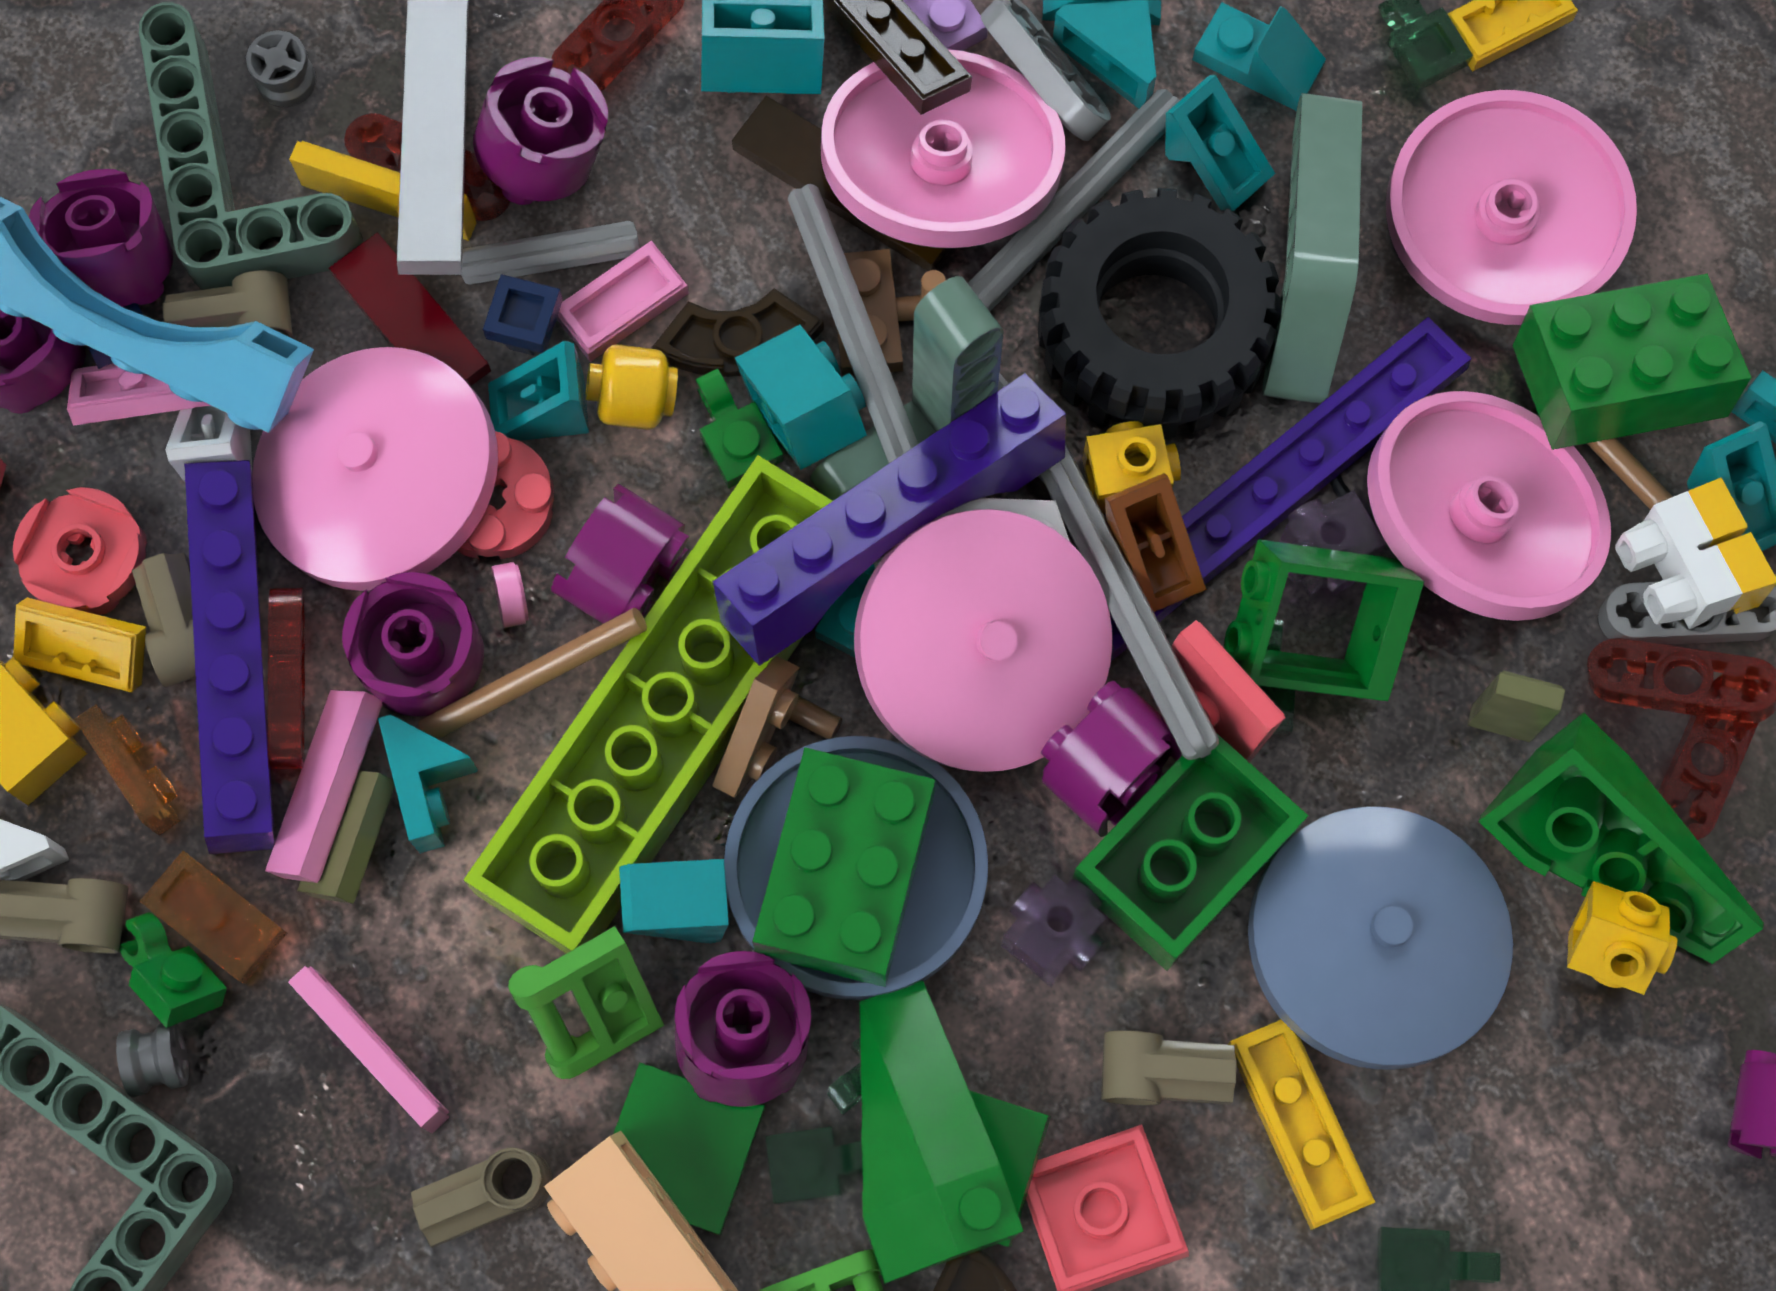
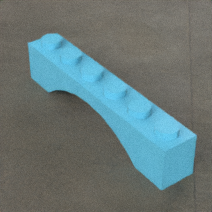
M0 197L1 311L16 317H29L52 328L54 335L67 343L79 346L87 345L110 356L111 361L125 371L136 374L145 373L168 384L170 390L183 399L193 402L203 401L226 412L229 419L241 427L251 430L261 429L269 433L289 413L314 351L313 348L257 321L230 327H188L156 321L127 310L91 289L64 266L39 236L23 207Z

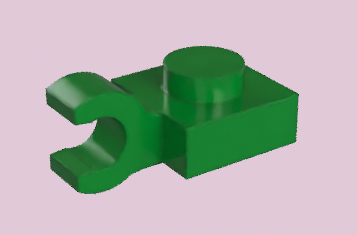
M718 368L695 379L699 387L697 389L698 395L713 420L712 423L699 429L700 436L728 489L739 483L757 455L773 465L784 461L783 453L755 401L737 409L731 392Z
M150 912L126 920L125 926L136 938L120 944L119 948L124 960L133 967L128 985L166 1028L222 1006L227 987L190 946L172 952L162 923Z

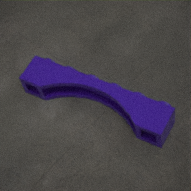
M1024 373L715 579L713 586L721 623L752 659L761 666L812 631L831 605L883 554L905 539L909 534L940 515L970 501L996 493L1017 491L1064 459L1066 413Z
M250 460L184 463L204 838L209 854L270 850L275 845L262 657L256 520Z

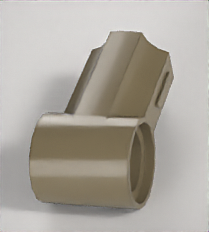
M259 270L242 273L232 280V286L170 294L165 296V303H162L163 318L166 323L188 327H230L257 321L293 339L287 278L275 271Z
M184 552L178 554L162 553L144 559L141 565L132 570L150 629V633L145 635L148 655L159 681L167 688L196 677L190 561Z
M72 878L68 880V885L0 880V939L58 943L59 947L88 953H119L129 887L113 881L91 878Z
M1108 1031L1104 1033L1102 1101L1124 1105H1159L1161 1100L1227 1105L1233 1103L1236 1084L1235 1045L1165 1041L1163 1035L1142 1031Z
M513 1147L500 1149L486 1161L412 1191L413 1211L420 1230L425 1235L430 1247L434 1248L517 1212L536 1209L549 1196L544 1186L553 1180L552 1172L545 1159L536 1153ZM523 1161L531 1170V1187L520 1198L512 1199L507 1196L503 1189V1175L510 1165Z

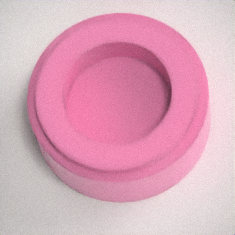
M514 562L491 566L503 628L526 624V621L529 620L518 564L515 565Z

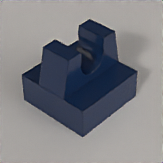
M501 274L483 327L485 338L503 343L510 350L534 355V352H545L562 304L561 290Z

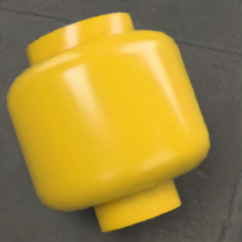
M618 344L611 345L604 352L601 364L589 363L585 400L597 402V414L604 424L651 430L658 426L663 416L672 417L677 393L678 369L668 367L666 355L660 350Z

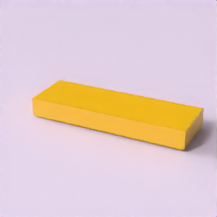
M297 141L289 160L302 186L322 193H332L346 201L399 218V172L305 141ZM464 194L463 239L469 241L477 222L469 199Z
M1279 1020L1231 1040L1227 1045H1235L1236 1065L1310 1230L1375 1203L1301 1038L1282 1020Z

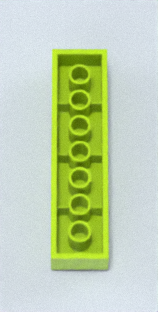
M757 455L644 618L647 630L628 641L463 879L475 895L566 954L605 932L622 907L619 866L651 863L725 754L754 679L776 656L788 661L802 640L800 638L759 666L721 623L713 581L831 503V499Z

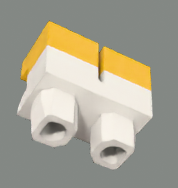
M1722 478L1653 505L1644 521L1622 533L1615 544V550L1624 567L1630 572L1655 564L1663 579L1660 582L1649 585L1643 593L1644 605L1654 624L1684 619L1688 628L1691 629L1706 622L1712 616L1734 610L1735 614L1759 607L1776 586V576L1752 532L1742 535L1748 525Z

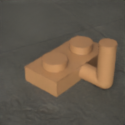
M890 249L844 253L890 372L903 371L898 322L914 320V311L921 299L937 285L944 282L946 278L938 270L927 271L921 279V295L895 297ZM837 330L842 376L848 373L855 376Z
M776 656L754 679L712 787L735 798L751 779L757 781L771 767L776 756L777 747L769 744L775 728L783 729L788 720L826 739L835 737L843 718L791 691L800 667Z

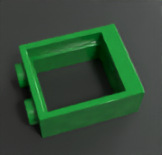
M1258 539L1253 559L1246 563L1242 572V599L1236 620L1232 621L1226 630L1224 649L1259 686L1389 701L1425 581L1412 570L1405 568L1398 559ZM1289 572L1366 583L1344 659L1267 650Z

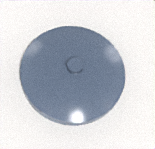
M846 736L821 740L804 746L935 779L934 800L886 987L775 960L774 964L785 969L791 975L793 973L802 982L806 991L836 999L865 1000L908 988L922 980L924 982L942 969L962 948L978 920L983 905L988 878V855L984 831L974 806L962 787L938 763L917 754L904 744L877 737ZM804 747L776 762L752 785L741 801L728 832L724 855L727 897L734 919L743 937L754 952L755 949L752 941Z
M1370 806L1350 808L1334 812L1305 826L1288 840L1267 865L1257 884L1249 912L1248 939L1251 961L1259 985L1273 1010L1299 1038L1311 1047L1331 1058L1354 1066L1395 1070L1415 1067L1443 1057L1464 1044L1483 1027L1497 1008L1509 980L1513 958L1512 926L1506 902L1494 876L1477 853L1460 837L1431 819L1402 809Z

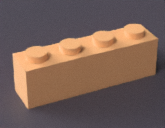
M622 1131L606 1138L544 1186L552 1197V1200L547 1203L552 1217L569 1236L576 1232L579 1234L593 1254L587 1259L592 1272L608 1291H614L616 1288L619 1291H738Z

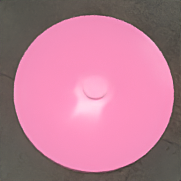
M948 49L972 76L971 90L921 115L874 62L863 67L846 80L832 97L823 118L821 133V161L827 182L839 201L855 217L871 228L904 242L936 248H961L990 243L1012 235L1026 227L1046 209L1053 199L1061 180L1066 148L1065 135L1058 113L1043 101L1023 74L994 59L966 51Z
M1493 90L1467 95L1442 106L1429 115L1417 126L1402 147L1390 176L1386 196V218L1393 246L1401 262L1415 281L1432 297L1461 314L1485 322L1504 325H1522L1530 305L1599 293L1608 284L1624 260L1633 240L1637 217L1636 193L1630 171L1622 154L1609 136L1596 123L1577 109L1545 95L1519 90Z
M379 347L359 350L340 356L315 369L303 378L289 413L269 433L262 432L257 445L252 472L253 499L259 522L272 545L282 556L305 574L333 587L365 591L367 589L368 591L386 582L385 578L397 573L418 572L427 574L449 559L466 542L481 521L494 490L498 467V446L495 429L485 405L469 384L447 364L430 355L406 348Z
M1451 391L1433 394L1412 403L1402 410L1383 432L1373 449L1367 475L1368 497L1375 522L1382 537L1401 564L1424 580L1425 587L1446 601L1469 612L1500 620L1522 621L1543 618L1561 611L1574 602L1594 582L1604 567L1611 542V522L1601 486L1586 460L1574 446L1551 449L1540 417L1524 407L1496 396L1478 392Z
M994 509L971 510L949 514L932 520L909 534L886 553L868 580L859 603L855 622L854 652L861 685L870 705L885 727L900 742L917 754L941 765L979 772L1004 771L1025 766L1044 758L1041 751L1054 733L1065 725H1069L1074 730L1090 713L1087 709L1089 702L1107 681L1112 655V625L1106 597L1099 580L1082 554L1066 538L1042 522L1025 515Z

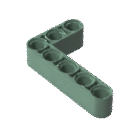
M162 2L151 6L143 14L139 22V36L174 249L193 282L201 290L232 286V280L236 276L250 271H275L283 274L287 279L330 271V266L363 243V236L348 203L338 195L318 193L235 210L206 45L190 13L182 5L173 2ZM182 37L178 42L174 44L165 45L168 41H170L173 38ZM192 89L186 96L174 98L180 91ZM201 142L195 150L182 152L188 144ZM211 195L205 204L198 207H190L192 202L198 197ZM342 225L341 230L335 235L319 237L326 227ZM272 237H281L280 242L275 247L268 250L259 249L265 240ZM213 249H221L219 255L213 260L199 262L201 256Z
M1301 93L1292 139L1286 270L1281 292V315L1275 328L1277 333L1265 364L1263 396L1321 404L1328 397L1353 301L1358 274L1362 101Z
M962 276L949 278L937 285L921 299L914 311L912 401L904 405L918 444L998 391L1004 331ZM875 426L866 431L867 436L834 452L815 468L810 479L821 494L834 501L889 464Z
M0 1004V1084L143 1189L80 1272L70 1291H100L102 1286L113 1279L120 1285L121 1291H163L227 1204L233 1188L230 1170L216 1156L135 1097L131 1098L123 1088L19 1012ZM46 1052L50 1061L49 1071L39 1083L30 1085L26 1076L27 1067L36 1055ZM98 1090L102 1098L101 1110L98 1116L91 1122L83 1124L78 1116V1105L88 1092ZM150 1128L155 1137L153 1151L145 1160L135 1163L131 1158L130 1143L134 1135L140 1130ZM202 1166L208 1176V1186L199 1199L188 1202L182 1192V1181L192 1168ZM159 1222L166 1235L165 1244L159 1254L151 1259H146L140 1249V1237L149 1225Z

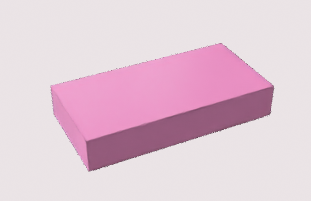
M650 241L564 300L561 304L557 321L589 362L602 355L608 347L616 345L688 295V286L655 244Z

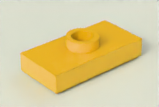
M1473 0L1445 14L1441 26L1473 72L1572 22L1578 9L1571 0Z
M26 597L16 604L13 656L24 666L133 692L142 685L146 626Z

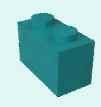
M702 0L701 91L821 94L825 40L823 0Z
M801 325L735 357L751 402L755 401L767 425L800 470L867 436L859 414V410L866 407V402L857 382L850 373L842 377L840 376L839 365L827 343L822 341L815 344Z

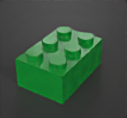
M1708 273L1530 305L1512 345L1552 450L1726 418L1730 415L1752 378Z
M1218 734L1219 745L1208 756L1188 760L1182 755L1075 868L1071 883L1166 971L1176 963L1299 830L1309 816Z
M804 747L752 941L755 952L762 953L775 960L886 987L934 800L935 779Z

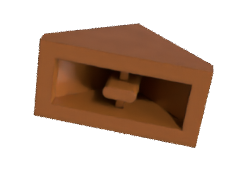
M1165 473L1105 498L1106 521L1153 612L1207 590L1169 477Z

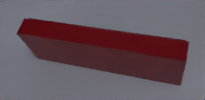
M378 232L329 267L334 279L391 347L419 351L444 362L455 370L470 387L491 372L488 362L414 275H398L397 255Z

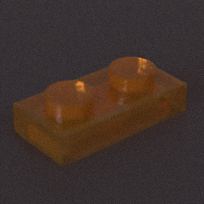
M95 704L74 718L144 825L156 834L161 835L181 821L170 805V802L178 797L175 789L158 766L155 765L147 770L136 753L145 745L123 714L113 719Z
M184 850L139 901L244 985L287 934L286 931Z

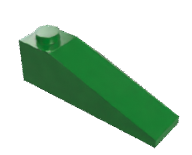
M1584 712L1536 749L1480 815L1478 822L1524 866L1543 876H1546L1547 872L1550 871L1582 888L1581 896L1586 897L1592 882L1596 881L1624 892L1637 891L1655 899L1659 904L1669 907L1670 935L1677 937V946L1711 964L1763 930L1764 922L1637 764Z
M923 980L908 988L860 1001L862 1220L883 1282L886 1284L1013 1239L1024 1231L998 1158Z

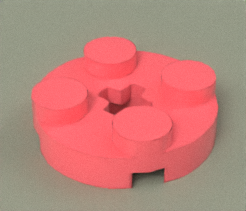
M496 431L498 467L495 486L501 485L505 487L501 494L505 504L498 510L489 504L471 536L457 550L465 556L479 559L478 555L484 557L499 556L500 559H506L526 552L546 533L553 515V481L542 458L525 443L507 438L501 432Z
M79 487L66 490L69 493L68 495L59 496L51 502L45 498L27 512L15 533L12 549L14 562L19 567L21 581L37 600L97 615L109 613L116 608L120 599L125 597L136 584L132 570L141 565L146 557V534L125 505L104 491ZM85 537L92 538L90 547L94 550L89 560L82 561L80 565H72L73 559L65 552L70 543L80 545Z

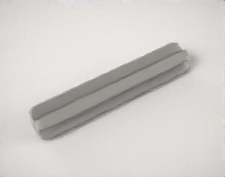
M624 221L464 248L461 276L466 284L471 285L499 280L501 274L518 277L624 259L640 249L637 230L633 222Z

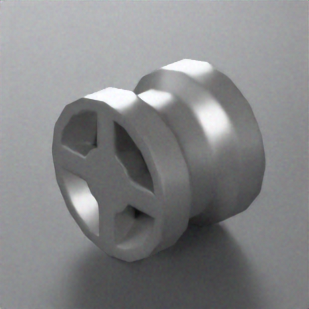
M276 30L266 32L252 42L246 55L247 68L254 78L262 97L269 103L281 107L294 106L306 100L313 92L316 76L313 65L308 59L307 51L300 39L290 32ZM284 70L291 71L289 74H286L285 76L275 78L277 72H282Z
M161 1023L154 1032L144 1034L136 1029L118 1033L116 1040L117 1064L123 1087L131 1098L145 1095L152 1086L165 1084L170 1089L187 1085L189 1079L188 1055L182 1031L178 1024L166 1028Z

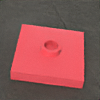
M1195 620L1179 633L1171 647L1215 732L1250 763L1283 722L1285 714L1201 622Z
M1142 1124L1037 1161L1026 1200L1057 1291H1091L1189 1257L1187 1245Z

